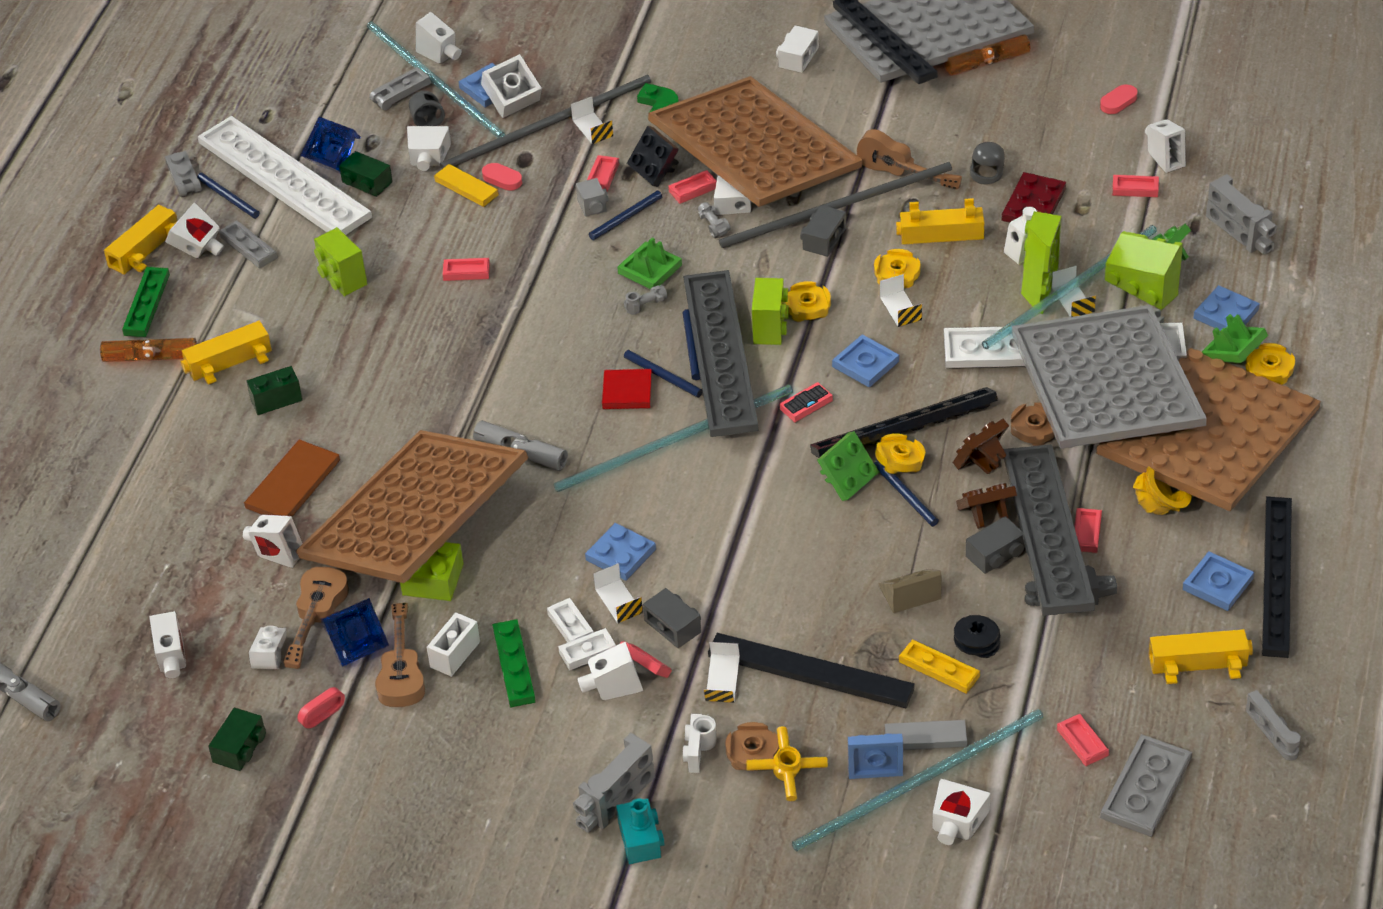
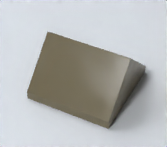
M925 569L879 583L880 589L892 612L896 613L940 600L941 571Z

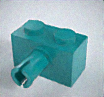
M648 798L634 799L632 802L616 805L618 824L628 863L634 864L661 858L660 847L665 846L662 830L656 829L655 825L659 824L656 808L651 809Z

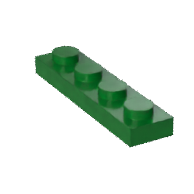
M146 267L122 328L124 336H147L170 276L168 268Z
M518 619L492 624L510 708L536 703Z

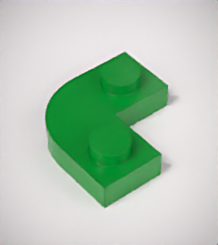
M645 83L637 95L638 103L653 106L650 112L679 102L678 95L673 90L654 84Z

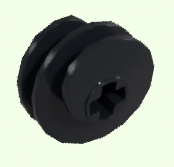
M969 615L961 618L954 627V642L961 652L980 658H989L994 656L1000 648V629L990 618L981 615Z

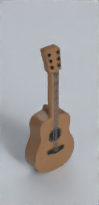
M870 129L866 131L858 143L857 156L863 160L862 165L868 169L887 171L896 176H901L905 170L917 173L927 169L914 164L911 150L906 144L894 141L882 131ZM944 173L943 175L939 174L928 179L941 183V186L957 190L961 185L962 176Z
M315 567L303 574L300 581L301 595L296 603L299 617L303 621L293 645L290 644L284 658L285 667L300 668L304 652L303 645L311 626L315 622H329L334 616L336 607L347 597L349 593L347 577L341 570L331 567Z
M397 603L391 605L394 620V650L385 652L382 655V669L375 681L378 700L383 705L389 707L410 706L421 701L425 695V684L423 675L419 670L418 655L415 650L405 649V619L408 613V603Z

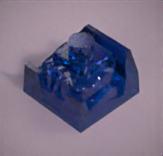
M319 116L300 156L316 165L340 174L339 165L350 156L355 139H360L361 136L354 129Z
M370 598L320 619L333 644L336 658L342 667L389 646Z

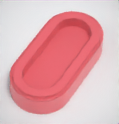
M1128 84L1118 86L1101 98L1100 109L1107 114H1116L1137 100V89Z
M489 163L482 168L483 179L490 184L508 191L516 190L522 185V175L516 170L499 163Z
M336 687L327 689L302 707L298 714V722L307 729L317 726L342 707L345 695Z

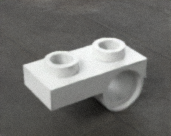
M276 626L260 628L249 651L252 669H279L281 648L287 637L286 628H277Z
M691 714L690 725H685V741H689L688 746H683V762H688L689 773H700L701 751L710 750L717 743L716 723L710 716Z

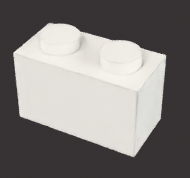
M794 26L791 32L786 34L783 44L777 48L776 57L778 58L779 67L803 73L819 48L818 31Z
M455 612L427 646L430 667L452 677L480 643L477 621Z

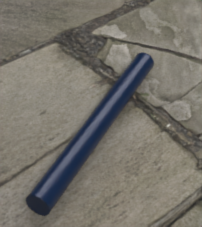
M204 173L198 174L197 178L207 187L252 218L256 219L259 217L260 212Z
M655 191L589 232L590 239H597L662 198L661 192Z
M686 309L682 314L691 377L697 381L700 379L689 309Z
M630 350L624 353L625 359L644 369H651L653 374L697 398L702 395V389Z
M876 460L874 464L881 475L931 527L937 525L939 520L895 474L886 472L884 466Z

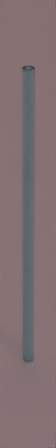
M370 21L367 24V28L414 68L418 67L430 76V81L493 135L497 138L505 135L499 127L374 22Z
M1150 225L1139 234L1146 235L1149 238L1157 232L1155 226ZM1110 254L982 341L983 348L989 349L1011 334L1012 326L1027 323L1105 268Z
M785 385L755 398V409L793 393L791 385ZM705 419L560 480L553 484L556 492H560L709 428L708 420Z
M1037 709L792 841L794 850L797 852L1041 720L1043 718L1042 712Z

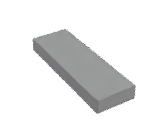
M237 220L219 230V235L223 240L259 269L278 258L275 250Z
M965 720L885 724V734H902L903 750L967 747Z

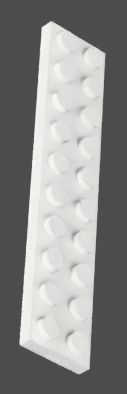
M233 116L198 136L199 144L326 232L338 227L346 235L372 218L369 209Z
M1160 323L1177 359L1179 360L1181 357L1187 358L1183 324ZM1012 327L944 328L946 368L1025 366L1012 336Z

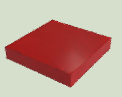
M604 370L602 409L650 408L652 370Z

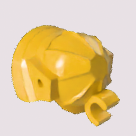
M1149 466L1146 472L1137 476L1133 488L1136 490L1135 494L1138 504L1142 506L1146 513L1164 515L1169 510L1179 512L1180 508L1188 506L1192 499L1191 494L1181 490L1172 493L1168 484L1154 479L1155 470Z

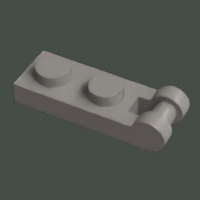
M416 67L373 90L370 93V100L386 111L391 108L393 103L431 84L430 76Z
M186 151L165 156L166 164L180 197L186 196L188 192L195 191L196 193L202 191L200 181L195 174Z
M1258 690L1248 693L1246 712L1283 758L1290 761L1297 759L1299 753L1298 746L1301 740L1300 734L1289 730L1285 720L1275 713L1269 700L1263 698Z

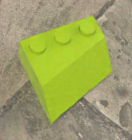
M1034 211L1031 220H1027L1025 225V234L1028 235L1024 244V251L1026 253L1023 264L1021 294L1038 313L1043 314L1052 290L1053 272L1059 269L1061 216Z
M1123 231L1106 261L1105 281L1162 310L1178 296L1183 243L1175 242L1171 244L1166 243V239L1158 238L1157 240H1151L1146 235Z

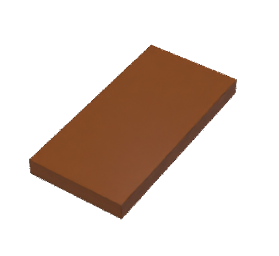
M299 439L244 502L245 508L261 515L292 517L340 461L339 454Z

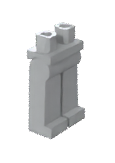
M1228 174L1209 184L1206 217L1241 244L1247 246L1246 250L1250 253L1258 250L1265 255L1272 251L1275 243L1269 237L1273 236L1277 231V225L1272 222V212L1268 209L1264 212L1262 206L1253 204L1233 187V178Z
M631 732L624 739L625 749L601 773L590 777L588 784L582 782L578 786L580 796L573 802L574 809L580 814L576 818V825L587 833L596 825L604 829L609 824L608 820L617 814L616 805L630 802L655 778L651 745Z

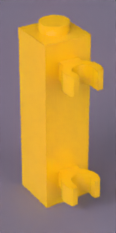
M974 198L964 199V208L920 211L919 202H909V212H900V222H896V235H901L902 244L984 239L982 207L974 206Z
M157 205L104 249L108 267L124 275L132 268L138 272L144 271L147 265L142 263V261L166 240L169 230L177 222L176 213L172 209Z
M259 320L181 350L184 360L180 362L185 374L189 373L194 381L204 378L207 384H211L217 381L214 373L256 357L259 364L268 362L269 359L265 353L272 351L269 334Z
M1245 629L1150 637L1148 654L1152 673H1165L1166 684H1176L1178 682L1176 675H1178V672L1228 668L1230 679L1241 678L1240 670L1248 665V657L1253 654L1252 641L1247 640Z

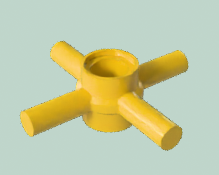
M781 726L777 728L779 750L773 759L746 760V770H773L774 775L784 781L786 800L795 801L797 793L794 778L800 769L827 768L828 760L827 757L801 758L799 751L789 744L787 727Z

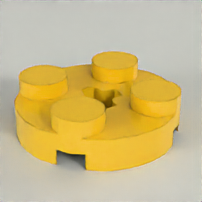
M904 249L888 250L887 254L882 257L880 254L874 262V274L878 284L880 285L881 280L904 274V288L912 287L914 281L920 275V260L918 257L917 259L914 258L912 252Z
M804 281L790 287L788 302H785V304L789 305V314L792 315L794 321L801 322L824 318L828 315V310L831 306V295L825 286L822 289L816 286V282Z
M1263 343L1260 344L1258 349L1253 350L1247 356L1245 367L1248 372L1256 376H1262L1283 385L1287 383L1288 378L1294 372L1295 357L1292 353L1291 355L1287 353L1286 348L1282 345Z
M903 434L885 435L881 438V442H878L875 451L877 460L884 466V470L891 474L920 471L926 453L924 446L919 441L914 439L913 443L907 440V435Z

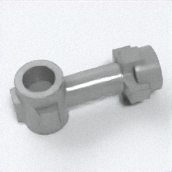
M704 202L698 207V214L701 219L706 218L710 222L708 228L711 235L715 238L728 233L727 231L731 230L727 219H718L714 214L716 208L708 202Z
M657 285L651 288V292L639 295L637 292H629L626 294L624 308L631 315L638 314L640 312V305L653 300L658 303L666 299V289L663 285Z

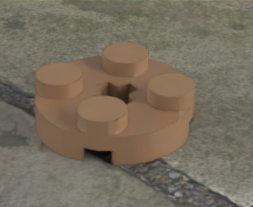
M1034 402V406L1026 407V404H1023L1013 411L1011 415V434L1021 441L1031 443L1033 446L1045 445L1047 441L1055 437L1040 402Z
M743 723L737 726L738 730L727 735L725 742L726 755L731 761L732 767L736 770H746V760L773 759L779 750L777 734L775 732L773 734L772 731L768 730V726L763 723ZM752 743L758 747L756 749H748Z

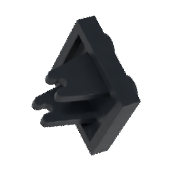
M647 126L627 164L652 186L659 187L666 172H674L675 169L672 166L679 164V161L675 159L679 148L654 127Z

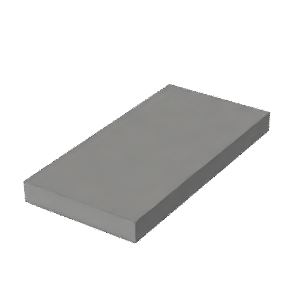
M1141 734L1100 812V818L1152 837L1192 758V752Z

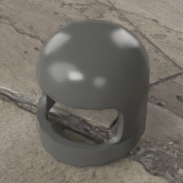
M419 91L412 95L408 107L416 126H439L444 121V109L432 92ZM439 108L441 110V115L437 119L436 112ZM424 116H428L427 122L423 118Z
M983 142L976 146L972 154V164L970 166V176L974 181L979 184H992L1001 179L1005 161L1002 147L994 142ZM977 165L997 166V173L993 177H984L976 174L973 169Z

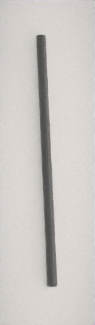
M649 75L593 97V107L644 86L645 83H651ZM571 107L440 163V167L443 169L448 164L452 166L459 165L572 116Z
M950 162L822 205L839 209L951 171L952 166ZM820 205L719 239V244L721 248L809 219L813 213H816Z

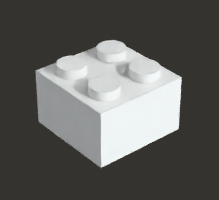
M520 54L482 72L481 85L502 118L540 101L542 88Z

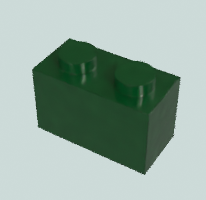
M357 151L353 152L339 165L342 183L375 197L393 182L389 164Z
M292 366L246 380L250 400L257 415L303 401L299 380Z
M234 707L208 745L212 762L241 771L246 762L248 763L251 760L257 745L265 738L266 729L262 716Z

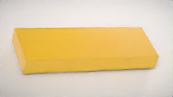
M450 164L434 175L435 182L482 207L499 195L498 189Z
M913 639L899 655L900 663L966 694L980 677V670Z

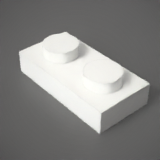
M570 598L547 608L548 616L567 643L593 633L592 628Z
M604 628L560 645L558 648L559 654L570 671L588 664L590 658L615 647L616 644L607 629Z

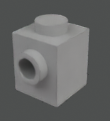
M597 178L576 183L577 200L585 217L606 212V202L609 201L608 193L605 188L602 189Z

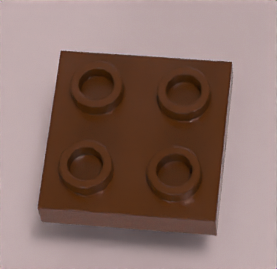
M1004 418L997 423L991 421L982 428V432L978 435L974 432L963 441L964 445L956 451L958 455L952 462L959 470L973 461L986 474H990L992 471L989 465L993 469H997L999 467V459L996 455L1001 459L1006 457V453L999 440L1008 429V423Z
M1006 483L986 488L987 492L983 493L982 488L963 493V498L956 501L958 510L971 508L977 529L985 527L981 505L995 502L999 519L1005 516L1008 518L1005 500L1017 496L1015 486L1007 487Z

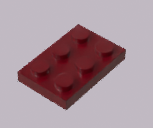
M1023 172L1002 212L1001 221L1010 223L1021 217L1023 209L1026 207H1033L1037 212L1054 214L1066 190V181Z

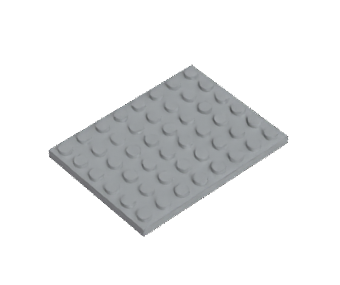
M870 0L862 4L931 66L1034 33V25L1008 0ZM838 11L824 16L825 24L880 83L906 75L898 65Z
M1151 305L1012 326V336L1060 449L1206 426L1207 418Z

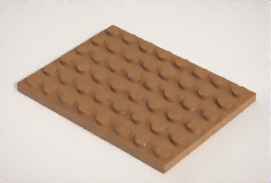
M751 76L649 112L648 120L758 207L862 167L863 160Z
M1189 348L1186 352L1187 358L1181 357L1178 361L1207 418L1206 426L1101 442L1097 446L1096 454L1140 473L1146 472L1149 466L1155 470L1154 479L1231 511L1319 410L1321 401L1290 389L1287 386L1270 381L1265 377L1256 376L1243 368L1226 363L1221 359H1212L1199 350Z
M420 430L296 550V553L300 559L405 583L528 459L527 453L522 449Z

